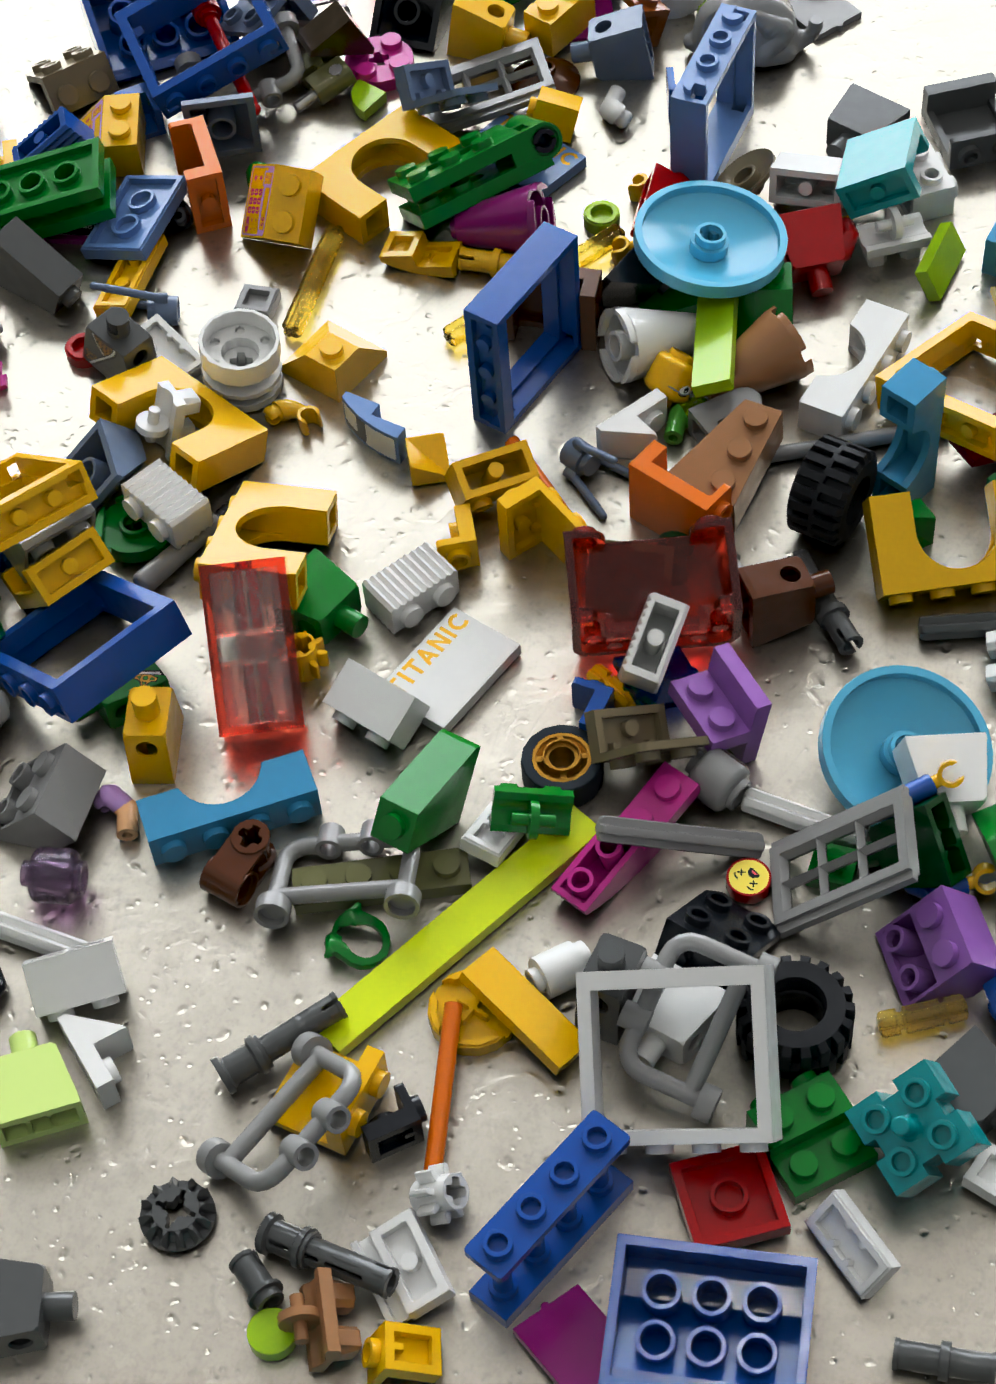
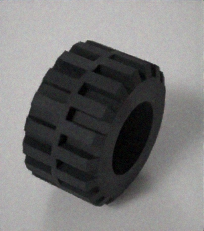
M830 434L823 435L806 454L793 481L787 504L788 527L793 531L833 547H839L852 535L864 515L862 503L872 495L877 476V457L875 451Z
M791 955L780 956L781 962L774 977L776 1014L784 1010L795 1009L805 1011L819 1021L816 1026L803 1031H791L777 1025L779 1078L789 1079V1085H791L793 1080L804 1072L814 1071L818 1076L820 1073L829 1070L833 1074L836 1072V1064L844 1063L848 1055V1049H851L855 1003H852L853 993L850 986H843L844 977L838 971L830 974L827 963L820 960L815 965L810 963L811 957L802 955L800 961H792ZM748 986L736 1013L737 1045H741V1055L746 1062L753 1060L752 1069L755 1071L751 988Z

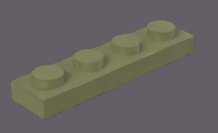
M459 848L420 852L415 885L421 890V900L462 895L472 888L467 852ZM402 855L291 868L293 887L398 879ZM385 898L294 905L296 915L349 909L357 902L361 903V907L382 905Z

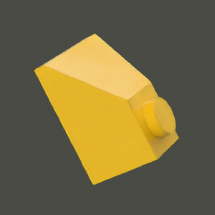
M327 320L282 363V372L340 403L342 395L346 391L351 392L387 357V351Z

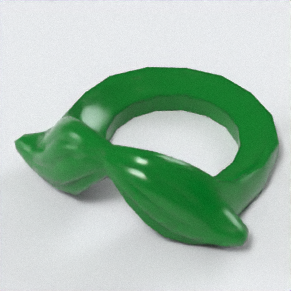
M360 902L355 903L337 918L332 932L326 935L324 958L329 959L334 956L357 970L373 969L386 959L391 947L390 934L386 925L377 917L362 911ZM350 925L372 927L379 933L382 939L381 950L372 957L363 958L357 956L342 941V936L337 933L343 927Z

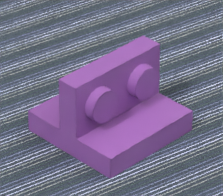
M728 642L713 648L708 670L670 681L668 694L697 737H709L710 745L704 746L707 751L719 748L724 750L730 749L734 756L745 764L756 760L772 703Z

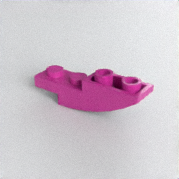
M664 761L619 817L676 823L700 794V785ZM595 834L552 885L551 890L583 914L588 915L628 884L661 849L600 842Z

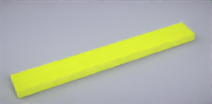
M573 805L569 836L538 834L536 840L530 839L503 861L498 868L491 871L337 999L341 1002L348 1017L346 1019L343 1018L319 1034L331 1042L333 1051L344 1056L350 1053L560 876L596 834V823Z

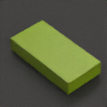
M952 221L940 223L915 271V275L929 302L942 299L966 251Z

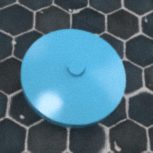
M695 180L667 186L655 192L642 204L635 219L633 245L642 265L650 274L665 285L689 295L720 299L747 295L769 284L778 275L784 264L788 236L786 227L779 214L771 205L756 194L728 183Z
M905 665L884 666L869 670L855 677L838 692L830 703L819 729L818 755L821 770L830 790L845 809H849L902 785L892 751L905 736L986 732L987 786L993 766V748L990 733L984 718L973 701L948 679L918 667Z

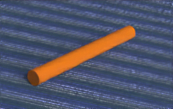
M448 1001L444 1004L424 1170H428L430 1165L444 1163L463 1005L455 1001Z

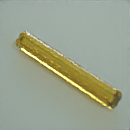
M328 224L323 230L282 323L283 334L287 337L299 338L304 332L344 240V230L340 225Z

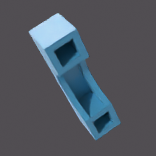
M914 357L882 385L879 414L895 423L897 429L891 445L877 465V476L872 496L910 491L912 501L919 497L922 499L934 488L947 377Z
M303 749L261 762L259 776L251 789L241 797L227 803H199L188 798L178 788L136 801L155 866L166 862H177L186 856L208 849L221 848L233 829L245 820L256 819L262 821L270 831L291 823H302L311 817L322 814L318 789Z

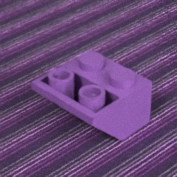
M940 885L875 933L905 1011L913 1012L973 997L983 990V984L996 976V945L977 899L973 895Z

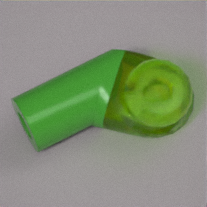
M694 396L690 400L678 403L671 408L663 435L665 442L670 445H678L682 442L685 429L688 428V409L706 402V398H695Z

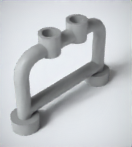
M280 11L274 17L289 47L286 53L291 69L287 75L277 80L274 78L261 80L257 88L253 89L258 103L262 102L266 108L279 106L283 101L282 93L296 86L302 79L305 71L304 60L296 39L300 26L296 15L291 11ZM187 51L178 55L174 61L177 75L201 62V56L193 51ZM235 91L230 93L229 95L238 94V92Z
M374 819L364 821L360 833L345 834V829L337 823H324L320 827L318 836L297 839L287 844L280 851L275 861L269 889L261 893L257 898L253 913L254 919L263 927L279 929L287 925L292 905L385 898L383 906L390 916L403 920L411 919L418 914L422 898L421 890L415 885L421 854L420 847L408 854L402 853L398 879L288 887L293 863L304 855L318 854L324 859L331 860L338 858L341 852L360 850L365 855L377 856L383 852L384 848H394L370 836Z
M689 932L678 934L668 940L656 960L647 956L641 969L674 968L678 957L682 953L693 951L726 966L774 964L775 977L781 959L764 951L760 959H756L705 935ZM750 985L727 986L685 1082L644 1064L639 1059L637 1053L639 1043L651 1022L656 1005L665 988L643 989L637 1003L628 999L616 1024L625 1029L618 1051L620 1063L626 1073L637 1082L693 1107L690 1117L708 1125L720 1101L723 1089L706 1082L746 990Z
M313 1031L300 1034L295 1039L291 1048L292 1059L300 1068L232 1144L219 1137L209 1138L203 1142L196 1154L198 1168L213 1179L221 1180L229 1177L244 1188L255 1192L269 1190L278 1185L294 1168L300 1171L310 1170L318 1161L319 1151L315 1144L326 1131L340 1134L350 1124L351 1113L347 1107L359 1093L362 1084L361 1072L358 1067L349 1060L333 1053L332 1044L326 1037ZM323 1069L343 1079L340 1087L331 1098H321L313 1105L311 1111L312 1119L298 1135L290 1134L282 1140L279 1146L280 1156L267 1169L256 1172L242 1163V1160Z

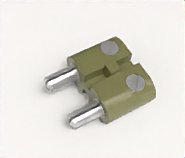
M307 52L302 55L305 71L299 82L307 91H310L293 102L294 109L301 113L316 101L323 106L357 82L352 70L340 56L310 57Z

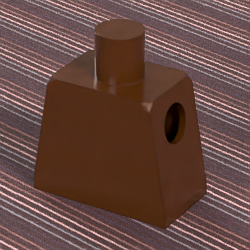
M797 556L737 568V619L752 648L761 646L811 624L815 620L816 599L835 593L833 577L828 569L810 574L802 559Z

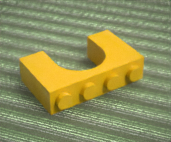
M401 105L344 147L335 151L320 164L310 169L324 176L318 214L362 245L366 244L389 227L390 224L387 199L359 180L369 171L382 166H403L413 162L418 165L428 160L427 155L431 151L445 146L450 149L460 144L459 138L424 115L419 116L416 110L403 111Z
M163 356L96 383L91 387L89 418L94 422L102 418L129 429L135 428L136 416L139 413L149 411L150 406H155L158 382L169 380L176 390L192 388L201 400L200 412L187 415L185 418L189 417L195 427L200 430L171 443L169 467L176 471L178 476L181 475L183 480L186 479L188 484H191L198 492L204 491L265 461L268 429Z
M992 480L984 487L991 531L989 547L979 563L967 568L943 566L932 560L924 552L916 534L910 491L871 496L862 503L877 601L889 599V606H898L914 603V596L930 594V600H942L955 597V590L971 588L972 595L996 591V480Z
M243 481L237 494L230 497L227 512L219 517L214 535L207 538L203 555L195 560L193 579L195 582H199L200 599L236 603L232 571L257 568L262 606L297 610L308 588L306 553L261 548L255 545L272 541H290L328 546L338 527L337 491Z

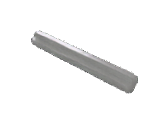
M607 815L600 816L595 826L597 840L605 843L754 859L761 858L763 851H765L763 835L757 832Z

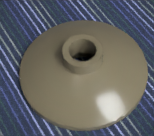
M766 148L752 150L733 161L721 173L717 181L741 187L758 195L770 177V166L775 162L776 157L771 150Z

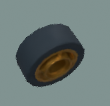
M570 725L551 726L531 736L523 747L521 757L522 780L524 786L529 788L556 786L561 787L562 790H572L575 796L573 805L581 807L592 800L602 787L604 763L592 764L587 731Z

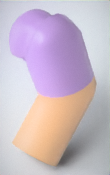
M102 785L93 801L95 808H101L103 813L112 811L116 815V834L118 839L122 841L135 840L138 837V808L136 801L117 785Z

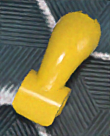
M280 399L273 401L271 405L266 406L263 410L265 420L272 426L278 425L281 421L297 419L300 431L304 436L310 434L307 424L316 423L320 428L323 427L320 411L312 405L305 406L294 400Z

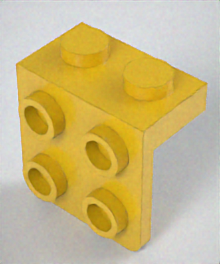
M535 476L522 485L507 490L501 497L496 499L500 551L509 561L543 542L578 579L586 575L588 559L586 547L588 528L586 522L579 513H572L565 506L559 493L553 487L548 488Z
M367 1045L359 1061L333 1051V1053L349 1060L358 1067L361 1072L362 1084L359 1093L347 1107L351 1113V1121L348 1128L340 1134L326 1131L317 1144L345 1156L355 1138L360 1137L362 1134L361 1126L367 1124L372 1108L376 1101L385 1094L390 1082L391 1074L388 1072L384 1051ZM294 1062L276 1093L300 1068ZM323 1069L274 1125L298 1135L312 1119L311 1111L313 1105L321 1098H331L340 1087L343 1079Z

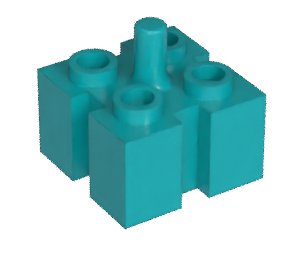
M923 1059L892 1080L898 1089L895 1094L876 1091L844 1112L864 1145L881 1148L885 1154V1157L877 1161L876 1164L896 1197L913 1198L944 1177L937 1166L943 1162L945 1165L961 1166L991 1146L972 1113L954 1109L950 1102L960 1096L941 1065L938 1062Z

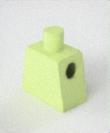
M22 1030L12 1034L9 1037L11 1053L0 1056L1 1147H7L89 1123L78 1092L56 1043L49 1042L38 1045L36 1033L31 1030Z

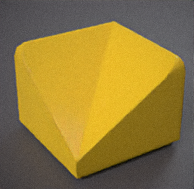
M435 433L405 438L412 486L445 482L444 475L449 468L444 434Z

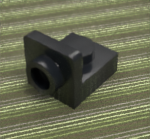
M403 1082L394 1086L399 1110L380 1113L373 1117L368 1124L361 1126L365 1149L372 1163L425 1141L422 1122L428 1120L426 1111L417 1094L409 1096Z

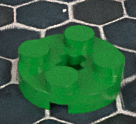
M123 494L116 497V504L110 506L107 510L104 506L99 511L95 521V530L115 559V563H139L152 560L171 545L167 540L164 542L156 540L149 531L147 523L141 518L137 521L130 518L122 506ZM134 523H142L143 528L140 530H127L132 529Z

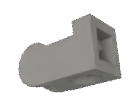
M740 387L689 408V435L698 444L745 399L762 404L761 395L755 389Z

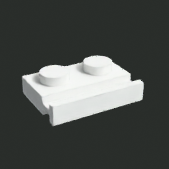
M411 1208L406 1209L370 1231V1236L362 1241H354L350 1244L352 1250L358 1254L399 1269L398 1285L391 1297L384 1299L373 1293L386 1321L406 1323L410 1319L415 1321L456 1296L419 1217Z

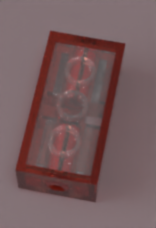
M287 556L198 566L219 737L306 727L308 723Z

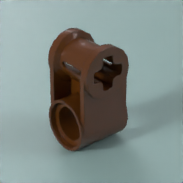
M256 819L240 822L233 829L216 855L203 868L199 881L200 888L236 908L246 906L261 881L275 865L277 853L274 845L271 843V834L267 825Z

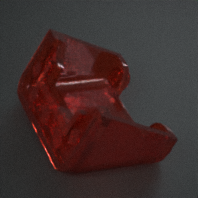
M717 515L700 517L690 527L689 536L606 543L604 534L596 531L591 526H580L572 531L563 532L570 626L574 653L581 656L626 654L647 597L653 592L690 606L675 649L718 646L728 642L732 643L740 637L743 603L732 517L721 518Z

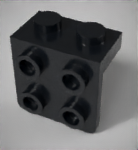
M705 890L666 919L655 954L659 955L666 942L676 935L693 932L705 935L757 958L763 951L765 952L779 941L781 933L767 916L745 909L733 902L731 897L723 892ZM693 951L682 953L675 963L682 968L726 966ZM719 986L725 990L727 988V986Z

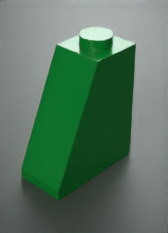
M444 728L440 730L380 796L370 836L408 854L459 823L481 746Z

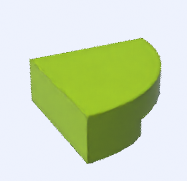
M358 79L352 88L351 98L353 107L355 108L356 115L364 121L387 102L385 91L361 79Z

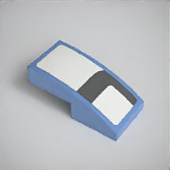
M346 391L342 395L346 424L365 445L378 454L401 464L407 457L405 427L382 419L378 403Z

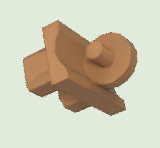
M317 1267L314 1270L315 1278L303 1284L299 1288L300 1293H293L289 1296L290 1307L278 1313L277 1321L280 1330L294 1334L296 1345L306 1344L309 1372L323 1373L333 1361L352 1360L361 1350L362 1342L360 1330L357 1327L338 1326L337 1315H348L354 1309L356 1300L354 1285L344 1281L333 1280L331 1268Z

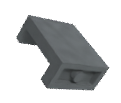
M993 72L931 84L923 88L921 115L949 170L996 161V77Z

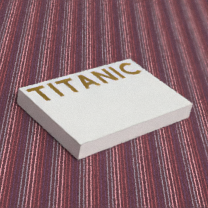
M454 607L386 680L430 706L421 722L422 724L437 733L443 728L451 731L521 654V646L514 640Z

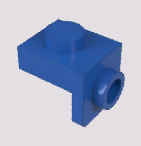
M580 677L574 678L571 684L572 705L574 708L584 712L615 708L614 688L606 686L597 680H586ZM583 713L579 721V728L587 731Z

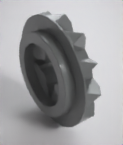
M172 1177L169 1183L162 1186L154 1185L152 1193L147 1199L141 1200V1212L138 1220L142 1233L149 1243L164 1251L180 1252L197 1246L209 1235L215 1223L216 1207L208 1188H203L193 1178L189 1181H179ZM184 1200L183 1206L188 1215L186 1217L178 1216L175 1222H172L169 1226L170 1218L165 1210L167 1208L176 1209L178 1204Z

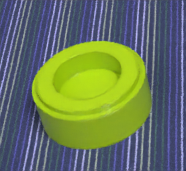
M604 200L590 203L583 212L585 229L589 233L598 236L614 233L620 226V210L618 206Z
M263 1309L256 1313L248 1324L247 1339L250 1348L262 1360H282L290 1355L296 1347L294 1334L284 1332L278 1327L277 1316L283 1309Z

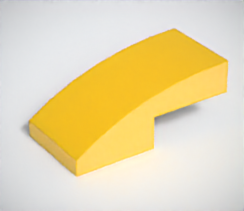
M390 231L379 258L382 263L403 271L432 277L455 278L458 272V258L463 259V256L459 255L463 244L462 241L428 242L424 231Z

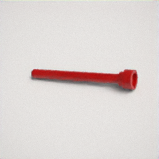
M216 0L203 2L191 10L196 23L207 28L218 51L230 45L219 23L222 12ZM245 75L233 81L238 94L253 92ZM253 93L256 116H258L261 112V107Z

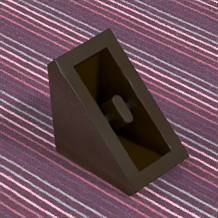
M337 0L301 28L297 34L298 40L310 57L373 54L375 49L362 29Z

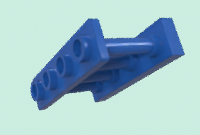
M596 1110L591 1111L464 1248L465 1256L486 1272L469 1290L470 1299L506 1329L634 1190L633 1180L612 1165L629 1146L630 1136Z

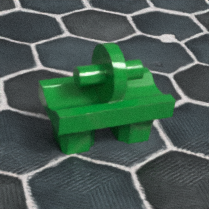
M513 783L494 785L489 823L490 831L526 833L527 839L534 840L538 838V834L569 836L571 812L575 797L574 791L562 790L561 787L556 786L529 788L518 787L517 784Z

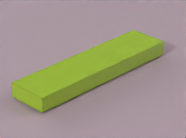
M698 297L691 384L695 398L734 390L739 297L720 299Z

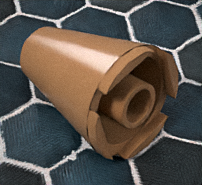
M773 306L766 310L736 339L734 389L749 387L761 393L806 378L814 372L812 359L805 362L802 357L801 351L807 348L803 339L783 312L776 315L777 307ZM729 391L707 395L710 400Z

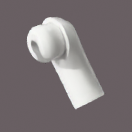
M612 85L600 106V115L610 124L614 123L619 129H623L632 120V113L626 110L625 105L622 103L626 96L625 90L618 85Z

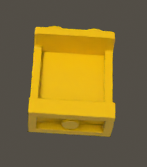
M90 526L23 570L21 573L27 580L26 584L14 567L2 573L1 579L21 609L47 607L115 562V559L95 528Z

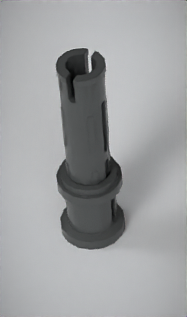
M333 991L330 992L328 996L259 1038L256 1035L252 1037L250 1035L244 1038L243 1045L224 1057L219 1058L215 1056L211 1058L210 1061L230 1094H235L237 1086L258 1073L262 1072L265 1075L269 1073L271 1068L274 1067L272 1062L290 1052L295 1039L300 1034L307 1031L319 1034L343 1018L346 1019L348 1015L341 1002L337 1000L338 998Z
M275 1211L265 1216L257 1230L255 1250L259 1254L266 1256L272 1253L289 1260L290 1265L298 1270H306L310 1267L315 1269L317 1267L331 1268L332 1276L366 1289L384 1299L391 1297L398 1285L399 1269L324 1240L316 1228L311 1226L301 1228L284 1220L283 1215Z

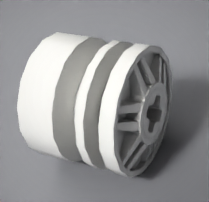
M237 308L222 311L211 317L204 324L198 338L203 385L244 413L258 411L271 404L281 393L283 385L282 362L280 359L281 343L275 323L268 316L255 310Z

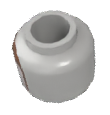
M721 748L709 750L706 753L699 750L697 756L692 757L685 768V771L689 773L688 777L700 785V794L696 799L714 812H720L727 808L730 811L736 809L741 804L746 790L752 787V783L749 781L750 771L747 765L727 750Z

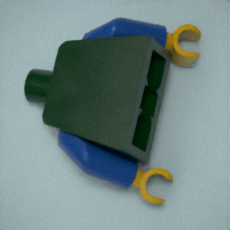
M952 759L942 762L938 767L937 774L931 777L925 774L905 784L909 788V796L912 797L920 875L918 876V882L908 885L904 889L907 893L921 899L940 885L967 894L972 889H976L983 895H990L996 891V881L987 884L978 881L981 875L995 872V866L991 863L983 862L976 865L972 871L946 792H937V788L941 786L947 788L958 787L964 780V775L952 782L943 778V770L947 766L957 763L956 760ZM894 816L869 827L868 834L871 841H867V845L896 833ZM897 844L869 856V868L880 866V869L899 862Z

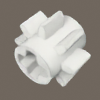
M444 1162L430 1165L428 1170L418 1171L414 1174L417 1181L410 1188L409 1198L417 1217L430 1215L431 1226L449 1224L451 1219L463 1217L464 1212L462 1208L468 1202L469 1187L461 1172L449 1173L448 1164Z

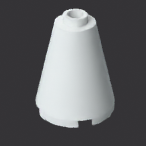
M619 306L605 309L599 319L598 336L604 335L605 348L599 349V353L609 378L613 382H621V384H629L646 375L660 351L669 352L671 347L677 348L690 356L693 355L697 313Z

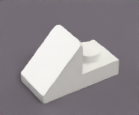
M656 388L597 425V448L617 458L634 459L653 440L657 441L656 432L667 423V396Z
M69 1014L58 1017L57 1020L65 1040L104 1110L121 1102L115 1084L121 1082L122 1078L113 1060L131 1051L134 1047L127 1027Z

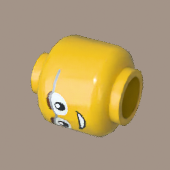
M671 347L669 352L660 351L644 377L646 387L651 391L658 388L667 396V408H670L673 402L680 405L689 402L693 394L691 388L693 357L677 348Z

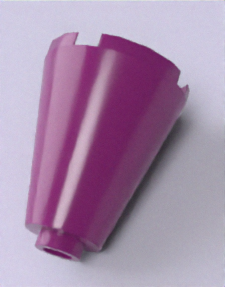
M535 182L483 200L456 214L450 220V231L453 239L462 241L463 246L492 251L494 248H499L505 253L515 254L544 221L556 226L552 197H545L542 189L548 188L547 185L543 182Z

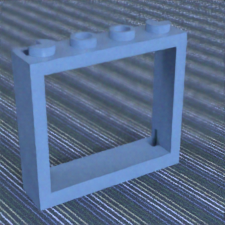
M721 3L670 96V170L683 173L690 181L718 180L754 113L756 10ZM717 91V101L708 116V106ZM695 96H702L704 98L703 100L695 99Z

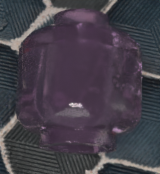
M40 846L33 852L30 860H24L21 865L20 884L23 887H27L30 899L34 902L68 906L73 904L78 896H83L87 889L89 877L87 861H82L80 854L74 849Z

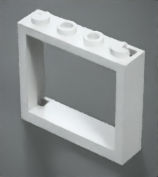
M774 964L575 972L582 1121L593 1110L598 1111L604 1116L598 991L750 985L757 1127L630 1129L623 1131L630 1136L629 1146L645 1145V1154L674 1153V1145H692V1153L696 1154L721 1152V1144H739L740 1152L742 1153L769 1151L768 1143H774L783 1139ZM627 1148L620 1155L627 1154Z

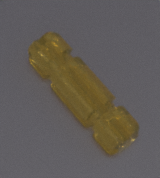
M956 994L943 997V1002L941 1003L938 1002V999H932L901 1006V1011L896 1012L895 1008L881 1010L876 1014V1021L881 1036L889 1038L901 1035V1030L906 1029L907 1033L944 1026V1021L949 1020V1024L963 1022L968 1019L969 1012L963 995Z

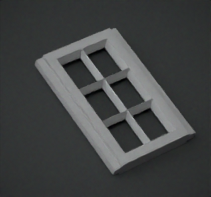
M538 37L450 67L453 84L457 85L463 82L464 87L472 86L471 79L498 71L500 77L478 85L497 82L498 89L503 87L505 95L479 104H470V107L444 116L441 111L430 113L429 115L431 121L450 133H454L528 107L531 96L538 98L542 86L556 89ZM532 58L533 66L510 74L506 73L505 67ZM538 75L539 83L512 91L511 84Z
M902 784L771 843L772 848L769 849L774 926L781 933L780 937L785 938L918 882L920 868L912 797L909 796V788ZM894 816L896 833L867 845L865 828ZM856 832L857 850L828 862L827 845ZM897 844L899 862L869 874L868 857ZM817 850L818 867L791 878L790 861ZM858 861L860 879L830 891L829 874ZM819 878L820 896L793 907L792 890Z

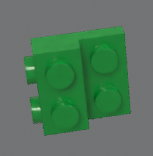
M829 1070L818 1076L814 1071L804 1072L791 1083L792 1089L780 1094L783 1139L774 1143H768L769 1151L766 1152L773 1173L794 1206L875 1165L878 1161L879 1155L874 1147L864 1145L844 1113L852 1108L853 1105ZM756 1098L751 1102L750 1110L746 1111V1127H757Z

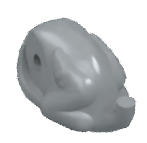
M707 0L700 7L693 30L684 36L683 43L686 49L694 53L721 3L737 5L738 7L756 10L755 66L763 68L793 61L796 54L816 41L823 28V17L816 14L812 15L809 18L808 26L805 29H799L794 10L788 0Z

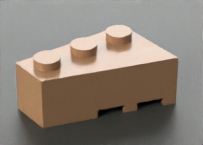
M745 399L668 471L706 495H712L724 483L732 487L733 512L731 514V531L736 532L783 440V411Z

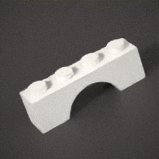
M866 299L850 323L848 351L860 363L845 373L815 376L799 400V429L821 437L827 434L833 436L846 435L849 430L855 431L860 422L864 406L866 404L871 405L876 398L875 375L895 363L899 352L904 354L910 344L912 332L908 331V313Z

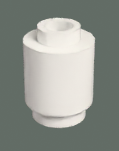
M579 940L574 943L566 941L529 958V969L524 972L525 978L548 1000L576 988L575 972L584 971L592 954L583 941Z

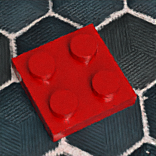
M740 1146L723 1149L719 1153H707L669 1163V1174L691 1242L739 1248L790 1234L791 1224L766 1152L742 1153L740 1152Z

